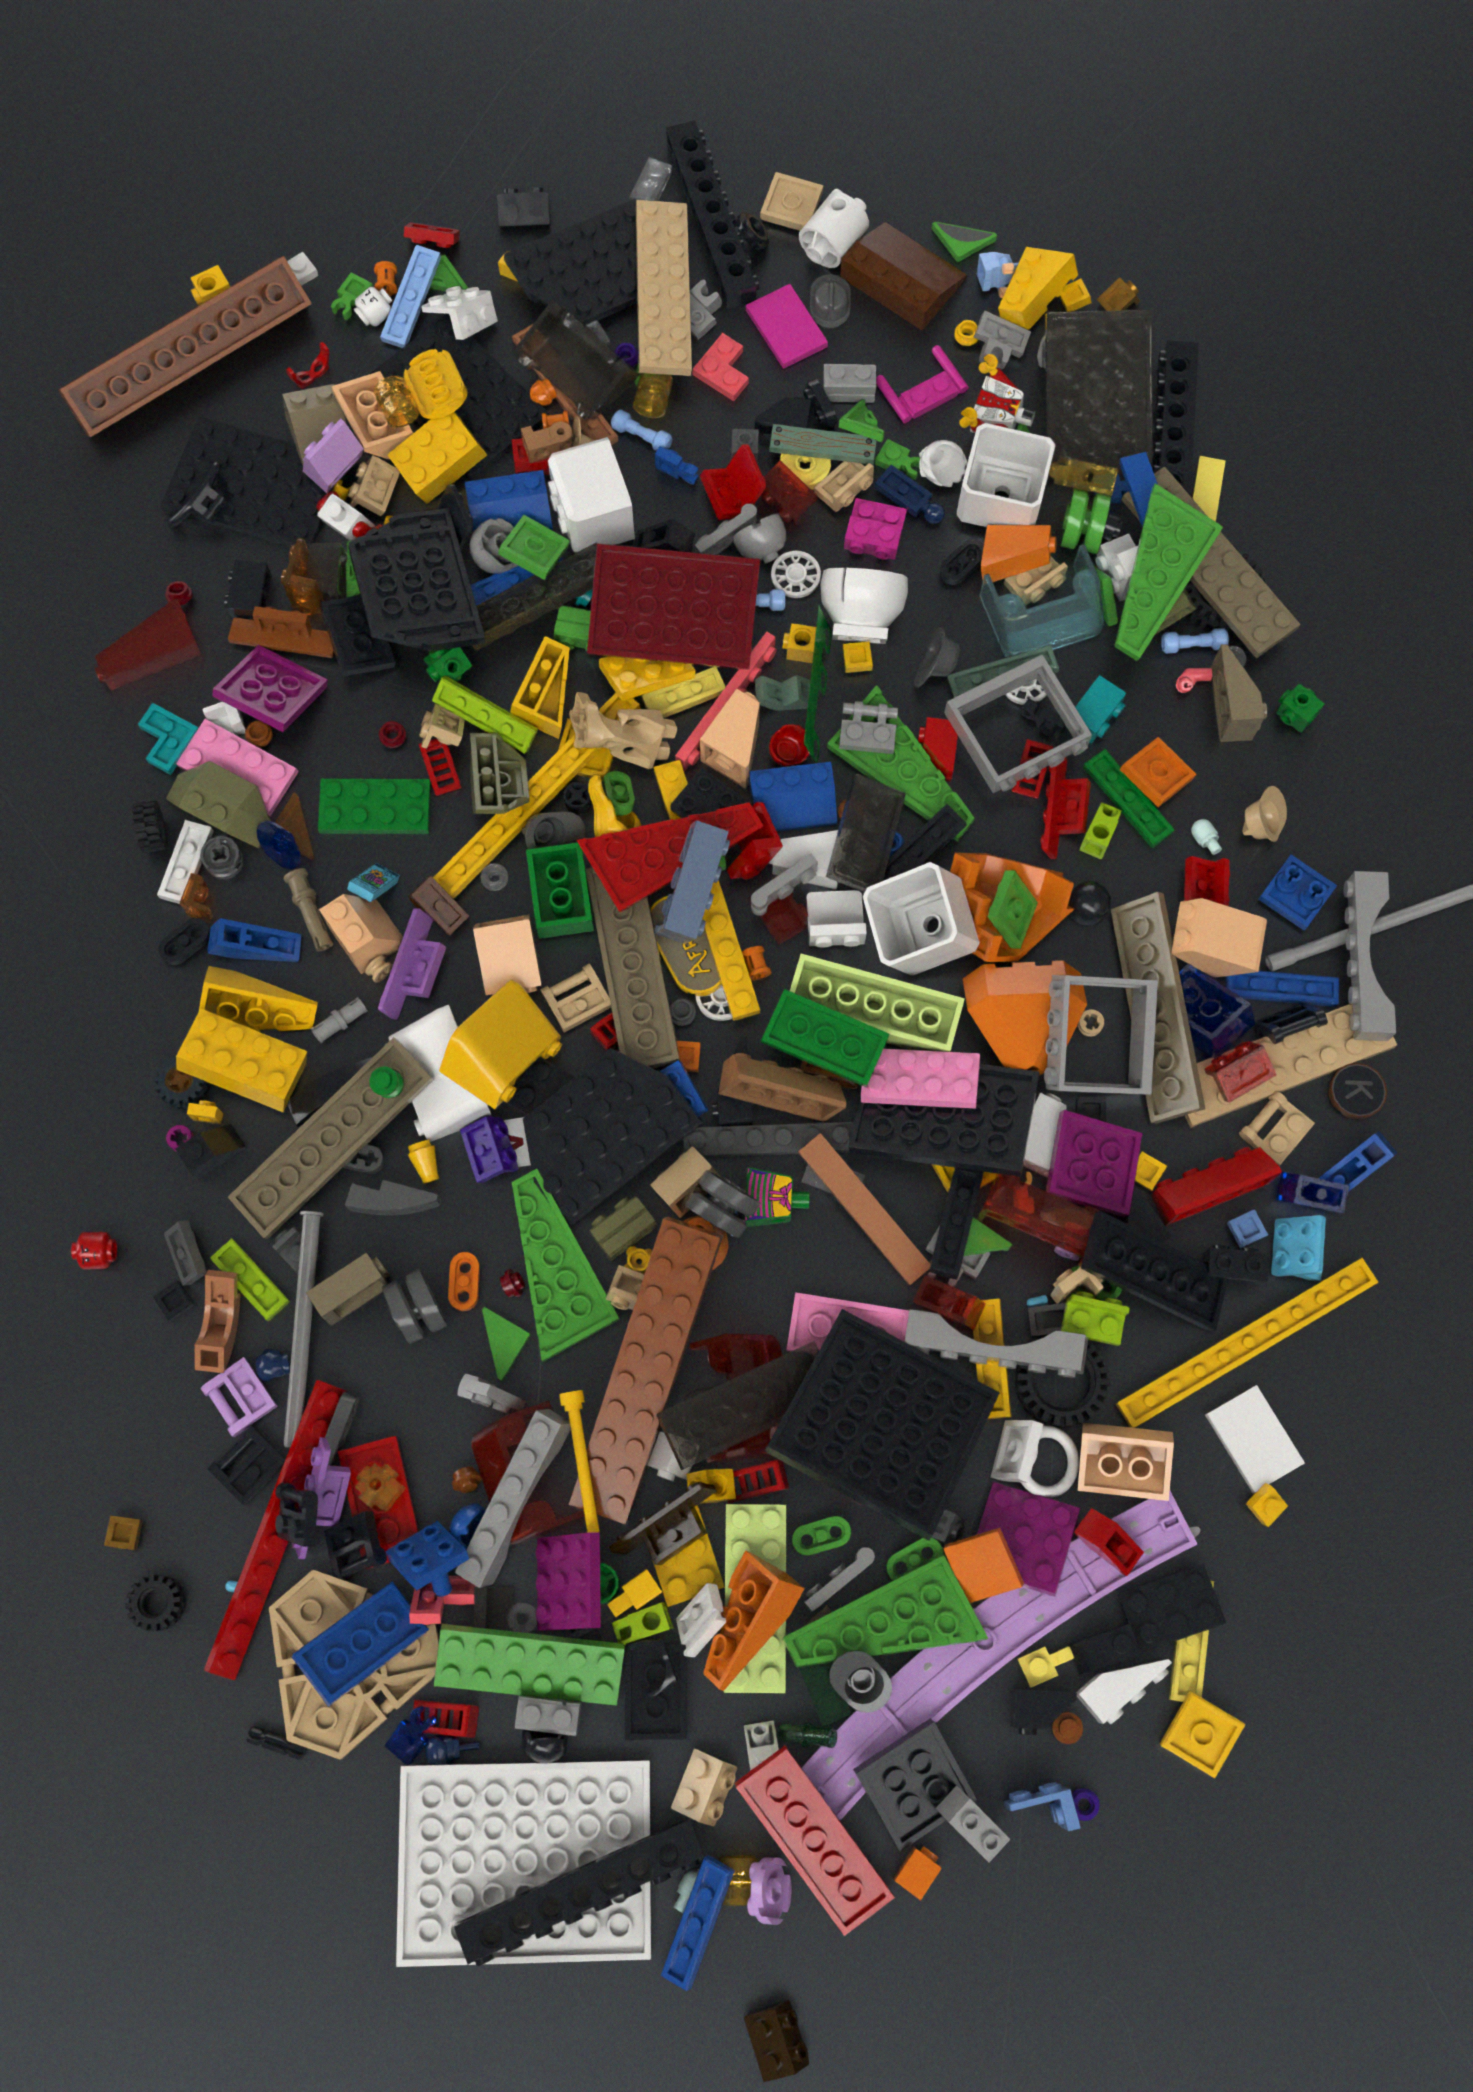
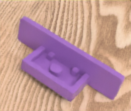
M414 908L378 1006L380 1012L394 1020L399 1018L406 995L429 998L446 950V946L440 942L426 941L433 920L420 908Z
M320 1437L318 1447H314L312 1450L311 1465L313 1469L311 1475L306 1477L304 1489L314 1491L318 1496L316 1525L333 1527L339 1524L351 1471L349 1467L328 1465L331 1449L327 1438ZM292 1543V1548L296 1549L298 1559H305L308 1547Z

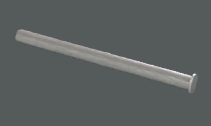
M300 1212V1215L303 1216L284 1435V1446L288 1448L291 1447L304 1413L313 1303L306 1292L312 1289L315 1284L320 1217L324 1216V1213Z

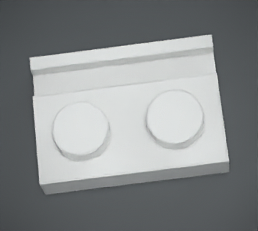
M706 1583L676 1618L681 1644L686 1645L684 1656L695 1658L726 1623V1618L721 1616L723 1604L718 1586L715 1584Z

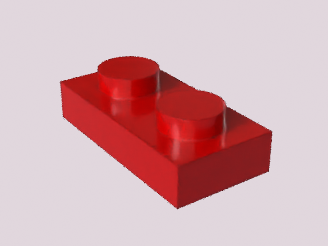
M410 222L404 226V237L412 238L411 242L426 244L427 241L436 242V246L450 248L451 245L459 241L460 230Z

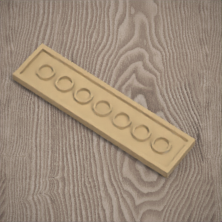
M636 200L639 373L691 376L687 203Z
M1348 1004L1325 1013L1328 1023L1322 1027L1314 1026L1290 1035L1278 1044H1273L1270 1038L1263 1037L1197 1063L1205 1109L1185 1115L1190 1128L1266 1099L1274 1091L1284 1092L1335 1072L1345 1065L1358 1063L1391 1050L1397 1046L1394 1037L1389 1041L1354 1040V1031H1351L1349 1027L1350 1015L1353 1014V1005Z

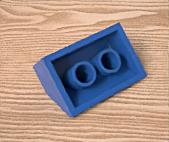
M543 470L465 482L469 512L473 519V532L479 525L489 519H504L515 527L523 515L553 531Z
M831 762L749 771L752 806L755 802L764 803L777 832L837 825L835 785Z

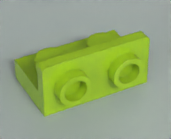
M1080 1291L1066 1299L1061 1331L1083 1334L1089 1340L1114 1346L1121 1344L1125 1316L1129 1314L1130 1307L1122 1306L1123 1302L1117 1299L1105 1298V1301L1093 1299V1294Z

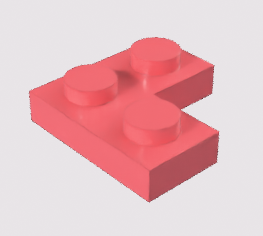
M722 333L694 366L692 375L727 398L735 401L749 384V377L732 367L734 362L743 353V345Z
M449 1576L452 1591L446 1596H437L433 1591L431 1582L417 1591L414 1589L409 1613L410 1624H441L444 1604L459 1606L475 1604L478 1587L461 1576Z

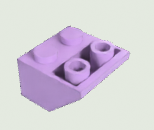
M342 419L336 424L331 422L323 430V438L318 443L313 441L304 451L306 456L303 458V472L326 493L360 459L364 449Z

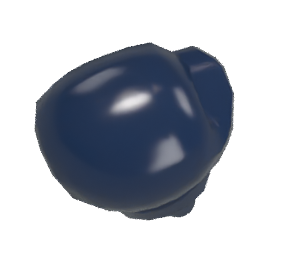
M265 1349L263 1354L256 1358V1374L261 1381H270L272 1378L290 1374L291 1360H288L287 1353L280 1354V1351L277 1349Z
M432 1736L427 1740L425 1746L427 1763L431 1765H452L454 1759H460V1751L479 1750V1741L459 1743L458 1736Z

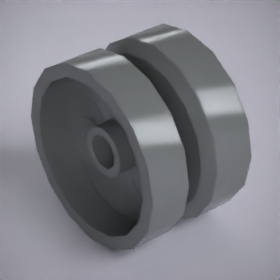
M706 1170L699 1184L702 1189L712 1195L711 1198L700 1192H692L685 1206L725 1232L740 1238L747 1224L744 1219L734 1213L735 1210L747 1216H754L761 1203L747 1194L746 1190L736 1183Z
M420 1268L406 1274L405 1282L410 1292L409 1294L405 1292L401 1283L396 1280L382 1286L388 1303V1309L397 1327L401 1329L410 1345L424 1338V1329L420 1322L422 1318L428 1329L434 1333L447 1327V1322Z

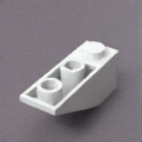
M1162 1659L1098 1673L1076 1692L1077 1697L1098 1723L1104 1724L1107 1721L1109 1724H1112L1124 1713L1121 1708L1129 1701L1132 1704L1136 1703L1146 1694V1691L1143 1689L1151 1681L1155 1684L1158 1683L1169 1673L1166 1668L1172 1662L1169 1659Z

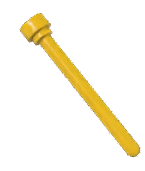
M583 1390L559 1394L560 1403L569 1415L587 1533L600 1532L580 1409H583L582 1403L585 1402Z

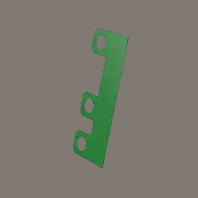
M820 606L818 607L804 744L815 763H818L820 740L814 730L818 689L825 696L827 671L822 663V651L824 646L827 653H830L832 637L831 628ZM827 629H828V631H829V636H830V641H829V646H828V647H827V645H826V630H827ZM822 671H824L825 674L824 688H822L821 685ZM815 739L818 743V753L816 757L814 755Z

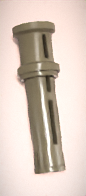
M304 868L295 869L283 877L284 882L290 886L293 894L292 901L296 906H299L316 951H325L333 946V942L328 935L322 916L315 902L317 894L310 887L307 879V870Z

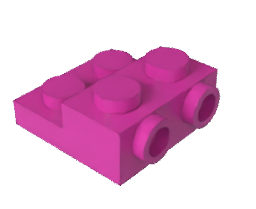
M856 498L845 536L844 549L855 554L865 553L883 560H895L907 509Z

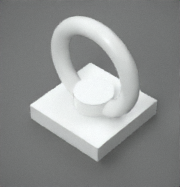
M1005 1420L990 1478L999 1481L1021 1482L1030 1493L1045 1498H1053L1065 1493L1075 1482L1079 1471V1454L1071 1437L1057 1427L1043 1426L1042 1423L1033 1420ZM1041 1438L1055 1439L1063 1446L1067 1455L1065 1475L1058 1483L1052 1486L1040 1485L1030 1476L1033 1464L1037 1458L1038 1443Z

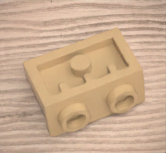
M374 455L366 463L362 461L356 471V476L359 477L358 481L352 484L347 495L351 498L349 505L354 508L359 504L382 516L386 511L400 474L399 470Z
M1051 556L1050 564L1005 579L1004 585L1024 607L1031 601L1033 603L1039 601L1044 596L1045 591L1051 587L1054 589L1059 587L1066 579L1065 575L1068 566L1065 562L1059 565Z
M435 704L432 712L426 711L421 723L422 728L419 734L423 738L421 747L427 749L432 736L436 737L443 744L458 746L462 739L465 720L444 707Z

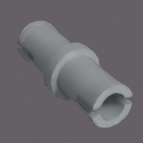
M356 997L338 1011L334 1009L330 1012L331 1016L310 1029L317 1040L323 1043L324 1040L340 1029L343 1031L347 1029V1025L368 1011L362 1001Z

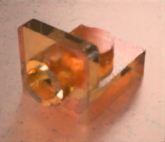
M194 873L190 874L179 903L187 916L211 919L213 914L209 907L200 904L206 900L208 894L207 884L202 876Z

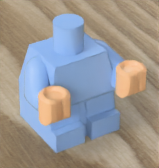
M998 252L979 254L976 275L982 290L990 291V288L996 287L999 297L1003 298L1007 289L1006 285L1010 283L1018 263H1013L1009 254Z

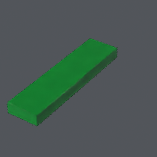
M1106 749L1084 763L1083 768L1115 806L1122 810L1121 813L1151 848L1173 834L1175 829L1146 795L1120 770L1121 766Z

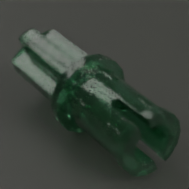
M806 1722L802 1726L781 1724L777 1728V1739L780 1742L799 1743L804 1748L811 1746L834 1748L837 1743V1731L833 1727H816Z

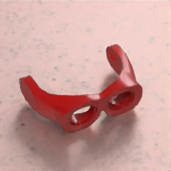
M324 342L319 344L320 353L311 364L310 371L294 373L290 367L286 369L288 377L299 388H306L316 378L321 377L328 371L330 352ZM323 365L318 372H315L317 366ZM305 376L310 377L307 380H301Z

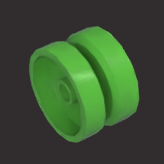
M1074 488L1070 505H1067L1064 516L1060 547L1074 549L1078 545L1080 535L1084 534L1083 551L1097 554L1108 516L1111 496L1097 493L1093 498L1091 509H1088V491Z

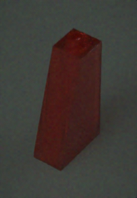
M178 599L170 601L95 656L98 667L94 669L101 683L106 682L110 690H114L202 655Z

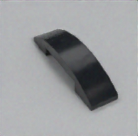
M373 1057L334 1070L310 1083L290 1098L287 1105L297 1127L303 1125Z

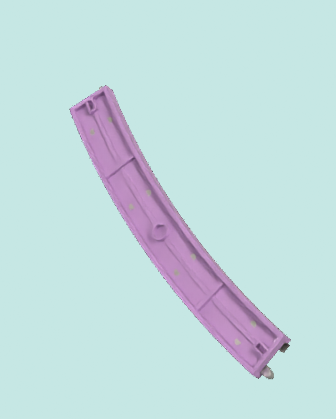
M1169 1491V1501L1147 1499L1111 1518L1144 1551V1554L1127 1577L1088 1548L1078 1537L1071 1542L1055 1597L1025 1587L988 1597L973 1608L988 1637L987 1640L922 1649L890 1677L892 1693L884 1707L875 1712L868 1713L855 1710L802 1765V1769L839 1820L866 1793L853 1771L854 1768L931 1718L935 1723L938 1722L962 1699L1005 1664L1087 1606L1149 1569L1197 1545L1195 1537L1200 1533V1528H1189L1171 1491Z

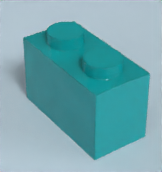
M1100 675L1075 706L1092 734L1089 742L1091 744L1097 736L1102 738L1110 727L1108 723L1112 717L1118 718L1126 706L1123 703L1126 692Z

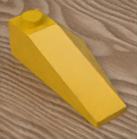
M208 966L199 1010L200 1008L258 1032L267 1029L290 1031L313 1027L318 1002L237 971Z

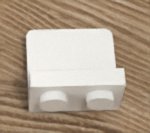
M460 286L446 289V294L430 297L428 299L429 302L421 306L423 312L449 314L455 337L460 340H464L498 321L491 292L479 290L478 287H471L466 290H462Z
M824 891L807 894L809 946L826 948L833 945L852 947L865 944L866 923L863 921L862 894L860 891Z

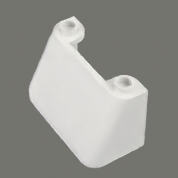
M449 1005L434 1010L388 1037L389 1041L393 1037L396 1038L434 1079L412 1100L418 1119L414 1120L419 1136L425 1135L426 1139L430 1140V1142L458 1132L460 1129L486 1116L492 1117L488 1104L439 1072L448 1042L454 1031L458 1028Z

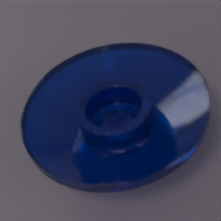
M263 821L258 825L257 838L265 853L281 867L286 869L296 868L300 864L301 855L294 836L272 821Z

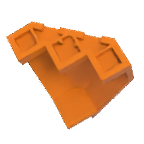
M987 853L954 854L950 873L961 878L980 942L973 954L986 962L1019 961L1074 910V908L1068 906L1074 883L1064 878V873ZM1005 870L1016 871L1038 902L1021 949L1010 948L987 917Z
M1052 961L1051 965L1036 966L1035 962L1012 963V967L996 968L995 964H983L963 978L967 1010L1004 1067L1038 1071L1039 1076L1045 1072L1048 1059L1046 1042L1049 1039L1047 1015L1051 1004L1049 985L1052 981V975L1082 976L1079 971L1065 961ZM1070 985L1067 1045L1087 1006L1084 985Z

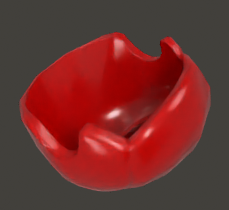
M786 724L772 735L769 741V754L774 762L782 767L798 766L807 759L810 753L804 744L805 729L796 724Z

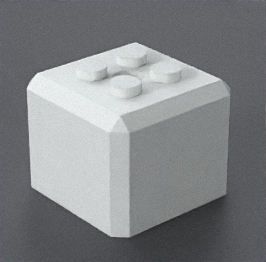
M988 423L978 426L962 483L956 513L962 522L987 527V525H1035L1055 449V444L1051 438ZM998 491H1004L1009 495V497L1005 498L995 495V493Z
M602 438L552 453L548 460L551 479L548 482L551 493L550 500L554 511L558 513L562 534H567L572 551L583 555L596 551L597 544L616 545L635 539L631 499L609 438Z
M931 862L867 887L863 895L880 961L911 976L973 953L980 943L961 878ZM937 918L939 922L937 930L929 933L927 929L929 921Z

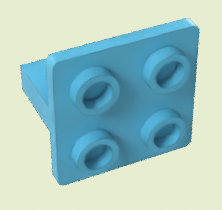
M1315 1215L1275 1220L1272 1275H1294L1309 1281H1321L1326 1223L1324 1216Z

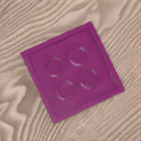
M258 645L213 688V697L284 732L327 688L328 679Z
M1067 1110L1059 1112L1045 1194L1122 1217L1128 1216L1142 1133Z
M993 1482L977 1535L1001 1528L1024 1584L1022 1587L1055 1597L1080 1514V1508Z
M600 1532L537 1538L536 1619L538 1631L601 1628Z

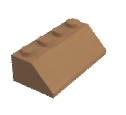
M744 1053L733 1054L723 1063L718 1093L720 1095L825 1122L846 1108L847 1102L840 1083L830 1081V1078L827 1076L808 1075L799 1068L786 1069L779 1067L773 1061L753 1060L750 1055Z

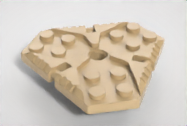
M316 1570L309 1572L269 1607L277 1667H282L283 1679L279 1680L287 1741L340 1760L343 1759L388 1719L387 1715L393 1709H400L435 1678L439 1646L437 1624L426 1625L429 1628L426 1634L328 1707L305 1675L295 1676L294 1665L296 1663L292 1659V1655L374 1594L369 1593L367 1588ZM382 1691L387 1699L381 1705H378L374 1697Z

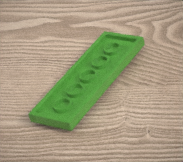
M442 1624L434 1686L617 1706L625 1644Z

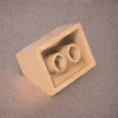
M380 371L332 386V391L357 439L364 448V452L389 460L390 458L387 454L413 434Z
M1083 1423L1078 1491L1169 1501L1174 1448L1173 1432Z

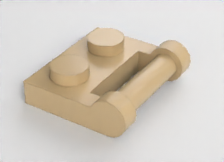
M590 964L582 967V971L552 987L546 986L540 989L563 1032L611 1008L610 998ZM587 980L591 983V985L559 1002L555 999L556 996Z
M1274 1091L1268 1098L1269 1102L1249 1126L1242 1128L1239 1135L1254 1149L1261 1147L1280 1166L1315 1123L1288 1102L1283 1094ZM1279 1109L1284 1115L1262 1140L1258 1137L1257 1133L1276 1110Z

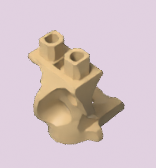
M576 693L574 707L569 712L575 731V748L610 749L611 755L647 769L653 768L655 760H668L670 746L668 742H662V738H675L677 726L673 720L663 719L660 710L618 709L619 720H613L601 714L597 704L590 700L588 694ZM635 719L629 723H626L627 720ZM627 747H633L631 750H627V751H624V750H623L624 748H627Z

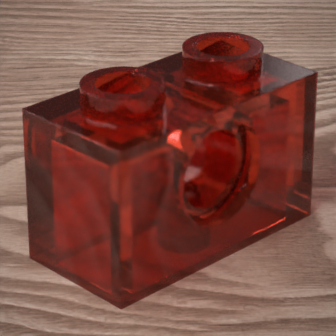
M926 1275L913 1300L921 1308L932 1313H939L941 1317L971 1330H975L986 1305L978 1297Z

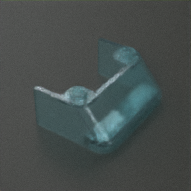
M1085 544L1079 545L1073 565L1076 572L1072 582L1075 594L1026 609L1023 600L1015 594H1006L998 597L990 575H984L979 596L1006 658L1049 645L1054 650L1095 637L1101 633L1105 618L1100 579Z

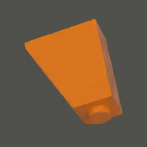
M987 525L981 560L983 584H989L1050 564L1051 553H1056L1057 546L1056 536H1052L1051 525Z

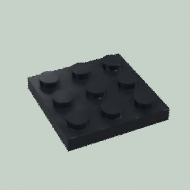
M931 1718L853 1769L899 1851H902L946 1821L937 1811L936 1807L956 1785L973 1802L977 1800L937 1725Z

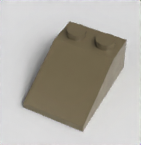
M334 384L282 394L285 417L302 465H304L303 458L306 456L304 454L305 449L313 441L318 443L323 438L322 432L331 422L336 424L342 419L346 423L343 410L332 391Z
M1222 644L1210 667L1212 668V687L1220 742L1253 740L1256 732L1260 730L1263 720L1267 717V705L1265 702L1262 703L1261 692L1228 645Z

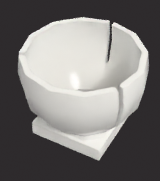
M829 568L823 570L820 584L821 600L832 621L835 623L832 640L870 641V643L886 644L888 636L887 627L904 609L908 594V578L902 574L873 569Z

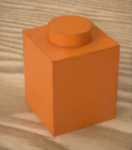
M913 1846L894 1875V1881L921 1901L942 1869L936 1863L939 1857L924 1846L920 1851Z

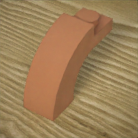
M208 1270L205 1274V1311L202 1328L195 1343V1370L224 1373L227 1368L236 1338L240 1311V1293H237V1273Z

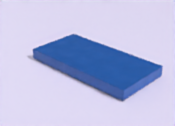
M392 1581L292 1655V1659L329 1707L426 1634L429 1628L424 1624H410L409 1613L411 1605Z

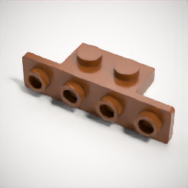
M255 606L252 615L254 620L233 618L228 635L230 643L254 647L260 645L267 649L333 658L334 656L328 631L312 629L308 614L295 610L290 612L277 610L273 607L263 608Z

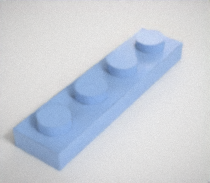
M419 245L415 246L380 338L382 342L400 348L408 344L422 309L421 306L424 304L441 260L440 252Z

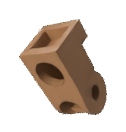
M556 422L550 428L534 432L531 426L521 428L522 442L530 463L550 458L552 453L572 448V428L566 422Z

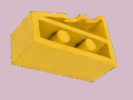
M1026 247L998 307L1000 318L1030 330L1047 311V305L1053 298H1058L1063 292L1062 288L1070 279L1074 280L1078 276L1074 254Z
M545 636L511 705L510 713L538 728V730L559 739L562 728L570 647Z

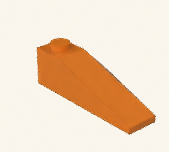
M749 1551L744 1552L731 1576L728 1588L732 1589L727 1607L723 1606L721 1616L726 1618V1623L721 1627L720 1633L713 1637L703 1672L722 1691L729 1686L786 1621L805 1589L790 1575Z

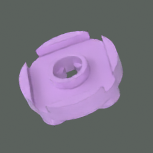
M764 1857L760 1862H753L750 1867L749 1875L752 1882L751 1896L748 1899L747 1909L749 1915L756 1916L762 1924H780L784 1920L779 1919L782 1912H788L792 1894L791 1878L789 1874H784L782 1866H786L781 1858Z

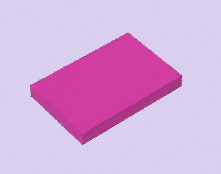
M791 284L746 305L747 314L783 369L828 347V341Z

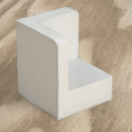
M224 702L202 709L206 719L236 736L245 733L246 728L240 710Z

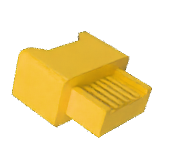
M648 1569L624 1584L622 1586L624 1593L607 1605L614 1616L617 1617L633 1605L638 1610L661 1594L662 1591Z

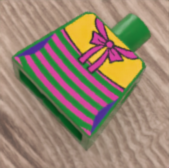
M747 1167L746 1193L761 1203L754 1216L745 1215L747 1227L790 1222L792 1208L809 1209V1192L792 1191L793 1177Z

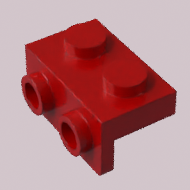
M1195 856L1186 858L1184 901L1203 898L1228 906L1230 901L1229 859L1222 858L1214 862Z

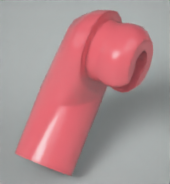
M1212 668L1185 669L1176 681V688L1178 691L1186 693L1191 691L1197 681H1211Z

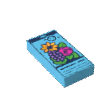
M375 863L350 880L347 889L372 902L396 885L400 875Z

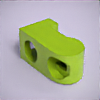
M1101 802L1079 851L1102 860L1119 822L1118 819L1122 810Z
M666 1602L658 1603L612 1622L618 1643L625 1645L674 1629Z

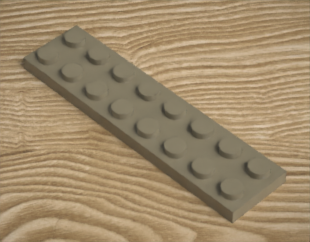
M1163 467L1154 474L1160 487L1206 515L1166 467ZM1128 491L1123 495L1122 501L1139 520L1130 492ZM1220 532L1190 581L1251 653L1258 658L1296 631L1301 624L1222 532Z
M593 867L587 868L586 875L619 1050L626 1056L652 1069L671 1065L678 1060L681 1061L656 934L654 933L655 929L649 899L646 897L619 913Z
M1156 892L1111 909L1123 978L1158 981L1152 1094H1145L1150 1122L1155 1124L1205 1109L1177 959L1172 954L1173 939L1163 893ZM1125 988L1132 1020L1133 988Z
M393 1037L241 1183L228 1198L264 1239H269L434 1079L409 1051ZM386 1066L402 1075L404 1088L397 1097L384 1098L371 1089L369 1079L375 1069Z

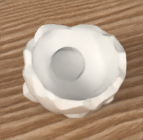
M935 441L919 453L921 477L928 478L938 486L952 487L953 483H959L962 476L965 475L967 459L962 449L953 441Z

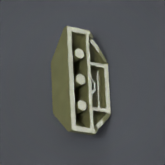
M470 733V780L473 814H504L528 803L529 788L526 760L515 749L505 743L498 733Z
M211 761L178 774L166 797L168 801L182 810L259 849L272 827V822L268 816L259 787Z

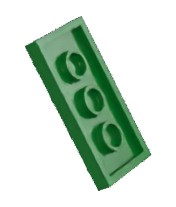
M321 779L318 831L320 834H429L430 779Z
M784 989L761 1042L867 1088L890 1034Z

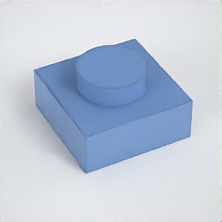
M1255 1209L1227 1222L1240 1249L1268 1236Z

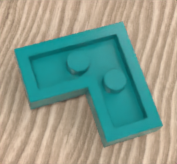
M152 703L138 723L140 729L158 738V741L145 759L149 764L171 775L177 767V761L197 732L198 727Z

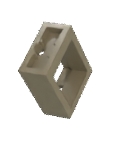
M365 1253L307 1291L306 1294L320 1316L332 1326L382 1293V1286L388 1284L386 1279L390 1277V1274L377 1257L372 1259Z

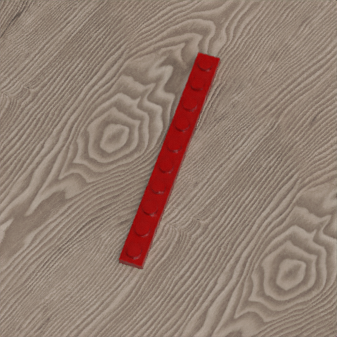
M320 1380L315 1382L206 1662L204 1671L231 1680L236 1679L288 1544L287 1540L277 1537L278 1533L275 1522L279 1515L280 1499L276 1496V1488L280 1483L286 1482L292 1484L295 1489L305 1490L306 1477L311 1475L313 1469L311 1465L312 1450L314 1447H318L320 1437L325 1438L338 1402L346 1390ZM295 1502V1508L299 1509L298 1502Z

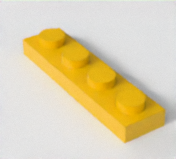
M1001 1300L970 1301L974 1340L995 1346H1005ZM987 1360V1365L976 1364L977 1380L1000 1392L988 1419L1012 1417L1007 1368L999 1367V1362Z

